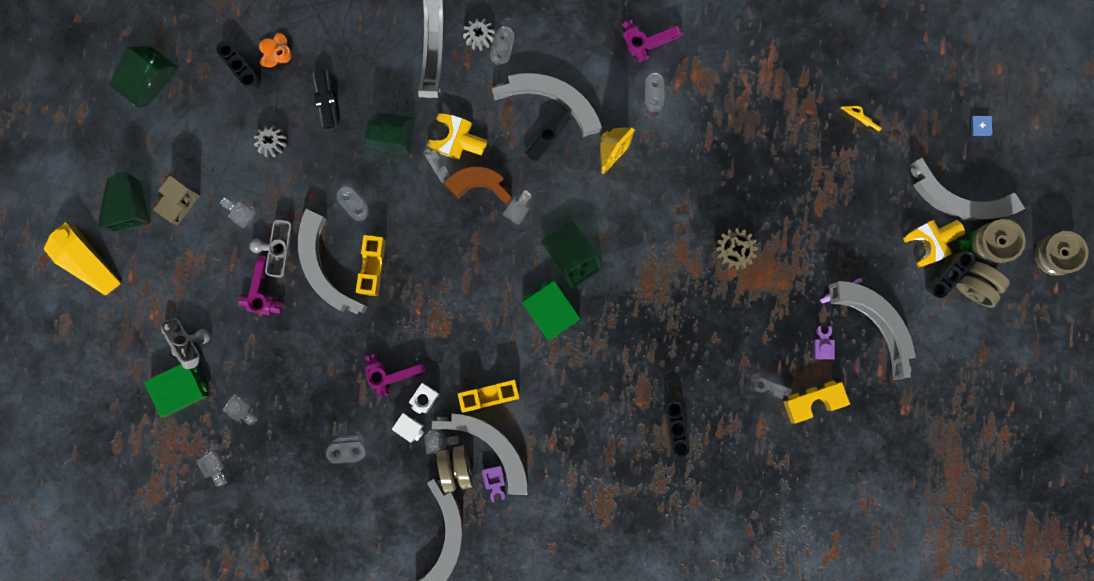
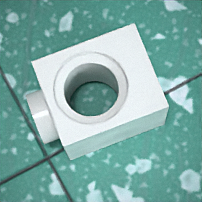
M422 383L409 401L412 404L411 408L419 414L422 412L427 413L439 396V393L425 383ZM422 394L428 397L426 405H421L418 401L419 396Z
M403 413L392 430L412 443L414 440L418 441L424 433L422 430L424 425L408 414Z

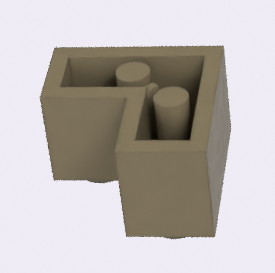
M169 176L160 184L161 188L158 191L164 196L156 201L153 210L170 223L178 226L200 195L184 183Z

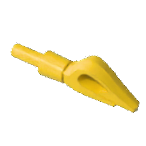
M846 106L840 108L860 120L867 127L871 126L877 131L881 130L882 127L872 122L873 119L863 114L862 107Z

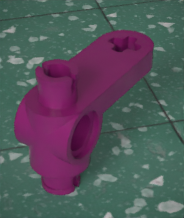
M629 20L630 23L626 21L622 24L625 29L623 36L627 43V49L632 56H637L639 63L643 62V59L646 61L650 58L647 53L648 50L683 35L681 26H675L647 38L640 26H635L634 20ZM639 40L641 45L635 46L632 41Z
M259 255L249 295L241 294L239 298L244 301L238 300V305L245 306L247 311L269 316L273 312L281 314L283 310L277 307L283 308L284 303L275 301V297L262 294L266 279L265 269L268 256ZM258 299H262L263 305L257 309L255 303Z
M377 354L365 357L368 365L365 367L367 381L372 390L376 389L378 398L390 394L387 385L427 371L425 364H420L388 375L383 362L378 361ZM376 372L382 374V381L376 383L373 379Z

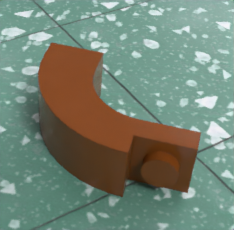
M465 168L457 171L444 182L445 186L458 199L471 188L486 187L492 190L506 206L512 201L510 190L506 186L501 187L504 183V178L488 168Z

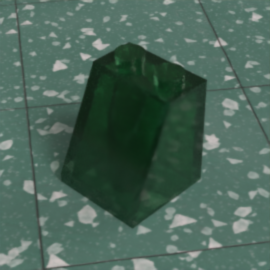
M152 46L128 47L108 85L114 89L116 94L126 98L130 105L136 108L145 107L151 104L179 68Z
M377 112L368 120L365 140L372 150L410 155L415 117Z
M116 172L113 174L114 176L108 177L99 214L98 227L115 233L150 224L141 181L126 172Z
M573 220L562 225L560 229L552 234H548L541 240L545 251L571 290H574L603 271L596 251Z

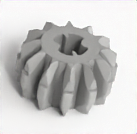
M477 17L475 18V23L469 20V27L464 26L466 33L463 34V38L467 39L466 45L472 44L473 50L479 46L480 51L483 50V45L489 48V42H494L492 36L495 35V31L491 29L492 24H486V19L479 22ZM482 32V36L479 34L480 37H476L475 33Z
M265 125L264 131L258 129L260 135L254 136L258 140L254 143V146L258 147L257 151L260 154L264 153L265 157H269L270 154L276 157L277 151L282 154L283 151L280 148L287 147L283 142L287 139L285 135H282L283 131L281 129L277 130L275 125H272L271 128ZM269 139L273 140L271 144L267 142Z

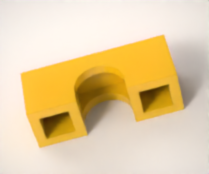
M363 235L361 250L363 262L361 272L358 273L356 293L360 295L379 296L386 240L383 237Z
M516 380L458 393L462 413L520 399Z
M835 380L824 383L825 387L817 389V386L806 389L805 394L799 395V393H794L787 396L788 400L783 402L790 422L796 424L813 418L811 405L817 399L824 402L827 411H833L850 405L843 383H836Z

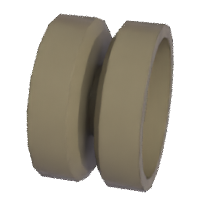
M1000 219L980 227L973 236L972 246L979 260L986 264L998 265L1018 258L1025 249L1026 238L1024 231L1017 223L1012 220Z
M1062 231L1046 236L1038 242L1035 248L1037 266L1043 272L1053 276L1078 271L1086 264L1088 259V247L1085 240L1079 234L1072 231Z
M975 261L974 265L966 273L967 276H963L956 284V287L969 299L983 306L993 308L1000 300L999 293H1004L1010 282L998 270Z
M464 445L453 448V460L448 449L436 452L440 480L445 493L456 490V478L461 489L473 487L470 460Z

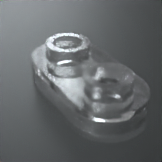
M509 27L499 28L494 34L490 58L495 64L501 65L510 59L514 33Z
M652 73L648 75L645 81V106L649 111L657 112L664 105V79L660 74ZM656 82L658 86L653 87L651 83ZM656 100L658 104L654 106L651 104V101Z
M428 148L423 153L443 184L450 174L444 165L441 167L437 160L440 157L435 149L431 151Z
M350 187L339 189L337 200L354 220H365L369 215V208ZM349 194L351 197L346 201L344 197ZM362 209V214L357 215V210Z
M360 442L335 443L326 450V457L332 463L358 462L366 455V448ZM354 448L359 449L360 453L358 455L353 453ZM336 449L340 451L339 457L334 455Z

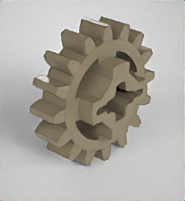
M738 228L734 229V233L728 230L727 236L722 234V240L716 242L720 245V247L715 249V251L720 252L717 259L722 258L721 264L727 263V269H730L732 266H734L735 270H738L739 266L745 269L746 263L749 265L753 263L750 258L755 259L757 257L753 253L758 250L757 247H753V244L757 241H751L752 234L746 236V230H743L741 233H739ZM737 237L742 238L745 242L738 240ZM728 240V249L724 250L725 243ZM740 247V251L734 252L733 248ZM749 248L748 255H747V257L745 258V254H744V253H745L746 249ZM728 257L735 258L737 262L730 260Z

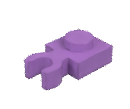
M818 326L816 334L819 336V340H814V359H835V340H829V336L832 334V327H827L826 334H823L821 326Z
M497 466L482 470L485 488H492L490 494L491 501L495 502L494 495L496 493L501 494V498L504 500L505 493L500 489V486L505 485L502 467Z

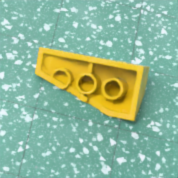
M632 127L613 128L610 132L607 130L601 136L600 162L603 175L629 148L635 131Z
M65 222L50 234L44 250L55 264L106 296L122 284L75 225Z

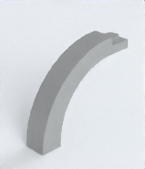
M423 0L424 45L418 94L419 97L438 98L443 72L445 0Z
M532 73L515 74L508 76L509 84L499 83L495 85V88H492L494 100L525 93L539 94L554 99L567 108L574 116L583 137L601 132L602 126L599 118L586 98L575 88L557 78Z
M923 158L910 165L913 176L919 180V182L913 185L918 193L934 208L951 217L965 221L986 222L998 220L1025 209L1015 192L1002 199L990 202H976L960 198L949 192L936 180Z
M306 209L299 227L298 253L301 267L308 282L315 292L334 308L344 312L346 307L349 306L347 310L357 315L359 311L365 313L367 306L342 294L327 278L319 254L320 237L327 219Z
M843 281L830 284L831 304H842L861 311L882 332L890 351L893 380L910 378L911 366L909 359L916 358L909 331L897 311L882 296L867 287Z
M453 413L452 421H448L449 417H437V421H432V429L465 431L484 440L497 453L504 466L508 481V494L528 495L527 477L523 462L513 444L501 431L479 418L465 414Z
M434 478L427 484L437 499L444 516L445 541L437 563L426 575L417 581H446L458 560L463 541V520L458 501L453 492L445 494L441 480L437 481Z

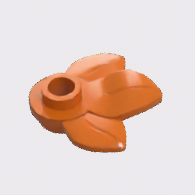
M276 33L274 39L265 38L259 43V49L264 54L259 61V64L262 66L274 67L277 63H287L290 61L292 53L287 46L285 35Z

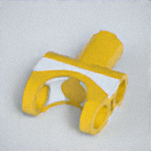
M437 115L436 120L444 123L449 128V134L443 140H428V147L454 159H460L463 149L481 156L483 155L487 140L469 134L472 126L471 122L453 115Z
M932 220L914 229L902 239L905 243L918 240L924 244L926 249L925 255L916 263L919 268L951 255L952 251L948 243L965 235V229L958 220L941 228H938L935 220Z

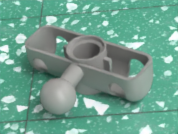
M274 221L270 244L264 243L259 238L253 239L249 244L253 253L268 251L265 272L271 277L282 278L285 275V267L291 252L290 242L291 230L293 228L292 224L288 221ZM275 226L280 227L279 234L274 232ZM279 245H283V252L277 254L276 248ZM269 263L274 264L273 272L268 271Z
M176 318L162 322L161 331L171 347L172 354L181 362L183 368L192 369L196 367L200 357L193 342L207 343L210 339V333L206 329H199L195 334L188 335L180 321Z

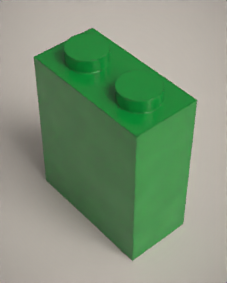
M549 281L545 282L539 287L540 291L535 294L532 291L524 297L525 301L522 302L548 342L580 320L555 281L551 283Z
M180 364L144 382L160 417H167L208 397V388L198 375L200 374L198 366L192 369H185Z

